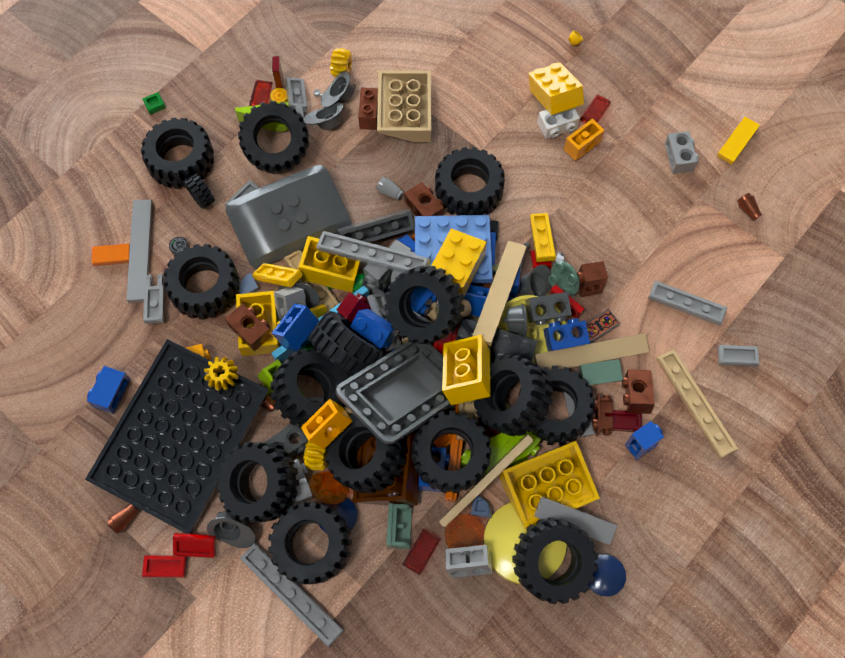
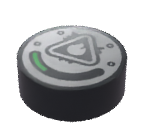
M175 237L169 243V249L173 255L177 252L181 253L184 251L183 248L189 247L186 239L183 237Z

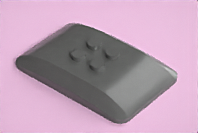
M323 165L310 167L232 200L226 206L227 216L249 264L255 269H258L263 263L273 264L293 252L303 251L308 236L320 239L323 231L338 235L337 229L349 226L352 223L327 168Z
M418 341L416 343L407 342L346 379L336 388L337 397L380 441L386 444H393L427 423L428 419L432 416L436 417L437 413L443 412L451 406L442 391L443 355L429 342L427 344H419Z

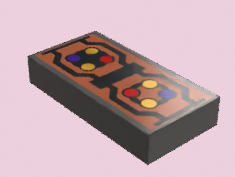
M609 309L586 323L590 344L620 325V322Z

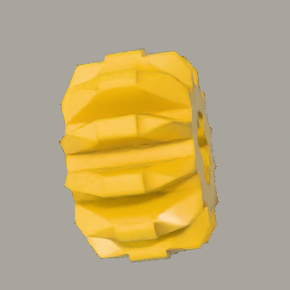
M336 48L331 55V75L336 77L343 71L350 74L352 67L351 52L345 48Z
M223 356L220 361L218 357H215V363L209 361L208 365L210 368L204 369V372L207 373L204 379L209 381L208 385L211 388L215 386L217 391H220L222 387L224 390H228V384L235 386L232 380L238 379L239 376L235 374L238 368L234 366L233 360L228 361Z
M308 440L304 450V464L311 470L323 471L328 465L326 463L328 452H326V448L322 449Z

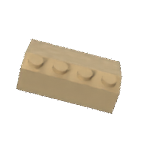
M378 70L377 133L410 142H431V71Z

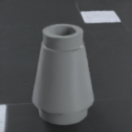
M383 176L376 186L379 193L399 200L404 193L388 177L385 178Z

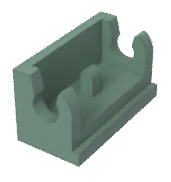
M619 359L581 364L577 367L580 379L585 378L588 381V386L623 381Z
M389 503L387 548L410 549L412 507L410 505Z

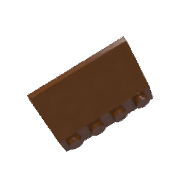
M418 429L404 437L406 444L403 446L407 447V454L404 455L406 461L404 466L402 465L400 468V475L395 476V481L391 485L387 484L386 489L382 491L377 490V492L371 494L353 490V503L389 505V503L417 506L419 474L416 473L414 463L412 462V445ZM375 437L367 439L360 446L356 461L358 469L367 465L373 458L376 451Z

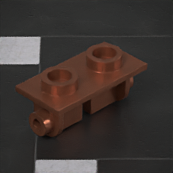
M598 393L594 406L595 418L592 420L593 430H596V437H598L600 432H603L605 436H609L613 431V417H605V414L613 413V400L609 395L600 398V393Z

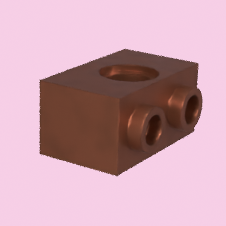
M361 87L358 114L359 129L377 130L378 88Z
M420 182L404 193V202L416 216H443L444 205L442 201L436 199L429 186L426 187L423 182Z
M604 261L582 264L579 272H577L580 283V297L602 294L608 280Z
M242 303L225 318V321L255 352L272 336L269 330L271 327L264 319L260 321L256 317L257 313L252 307L249 306L247 308ZM248 324H254L252 328L246 329Z
M628 369L622 381V388H625L623 405L626 406L627 413L651 414L655 405L651 370Z

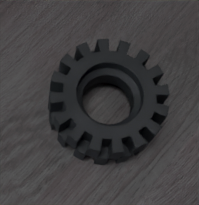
M194 174L183 182L189 194L200 208L204 209L215 201L208 186L198 174Z

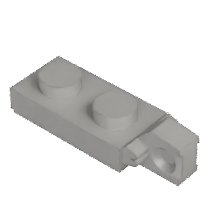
M286 77L285 85L288 105L295 108L296 112L300 113L304 118L308 107L304 79Z

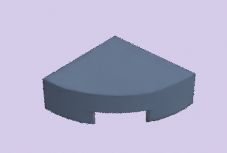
M251 273L242 279L239 287L240 294L259 291Z
M477 496L473 500L471 515L473 517L492 518L491 506L485 499Z

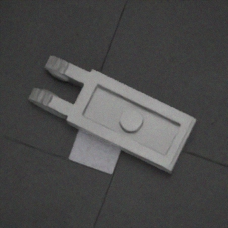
M151 274L146 275L143 322L145 324L164 323L165 286L163 285V274H158V286H153Z

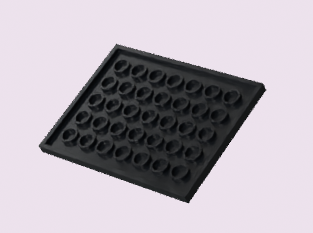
M167 339L85 480L186 534H192L217 489V484H219L217 475L218 472H221L222 468L220 466L222 461H226V455L229 452H234L233 449L242 444L270 390L237 374L239 376L238 379L232 380L235 386L228 384V390H224L222 387L220 391H217L215 386L211 388L208 385L209 381L204 379V376L207 375L204 369L210 368L208 362H215Z

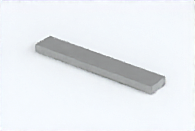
M133 200L126 299L128 303L144 302L146 275H149L152 200Z
M323 231L316 246L319 251L402 273L415 267H426L430 264V259L326 231Z
M255 543L240 557L328 647L344 632L295 582H291L286 579L285 575H281L277 571L278 567L272 564L271 559Z

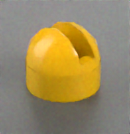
M574 30L569 35L568 41L571 45L576 46L583 41V38Z

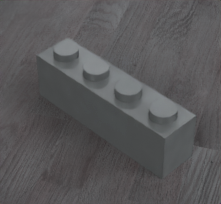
M405 209L339 228L337 232L338 235L369 243L413 230L415 225L411 211Z

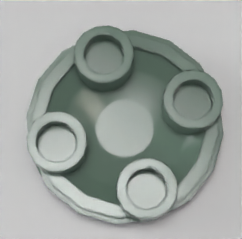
M556 262L552 266L551 276L548 278L549 283L552 286L556 284L564 292H568L570 297L576 295L580 286L576 271L567 262Z

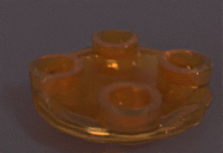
M318 472L313 474L310 479L309 487L311 493L323 503L330 505L339 504L349 494V488L337 482L330 472Z
M459 515L446 526L444 532L445 542L449 549L484 545L485 530L475 516Z

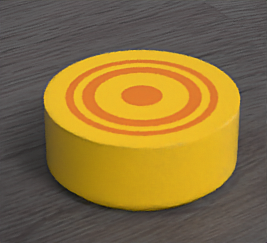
M276 88L271 92V101H276V103L288 102L285 89Z

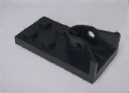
M465 317L462 318L456 340L472 337L478 321ZM497 328L491 346L488 345L490 349V363H494L495 359L499 357L504 358L505 355H519L532 361L538 340Z

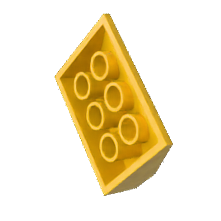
M577 441L569 442L510 466L499 474L503 488L525 530L530 524L535 526L536 521L541 520L534 516L541 497L573 509L600 499Z

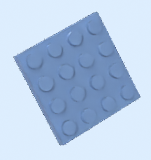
M489 215L415 216L416 255L429 258V265L431 266L452 228L487 242L486 255L471 283H492Z

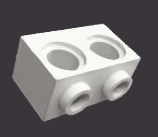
M575 108L554 115L545 110L539 112L537 123L545 139L557 137L565 132L574 131L578 128L580 117Z

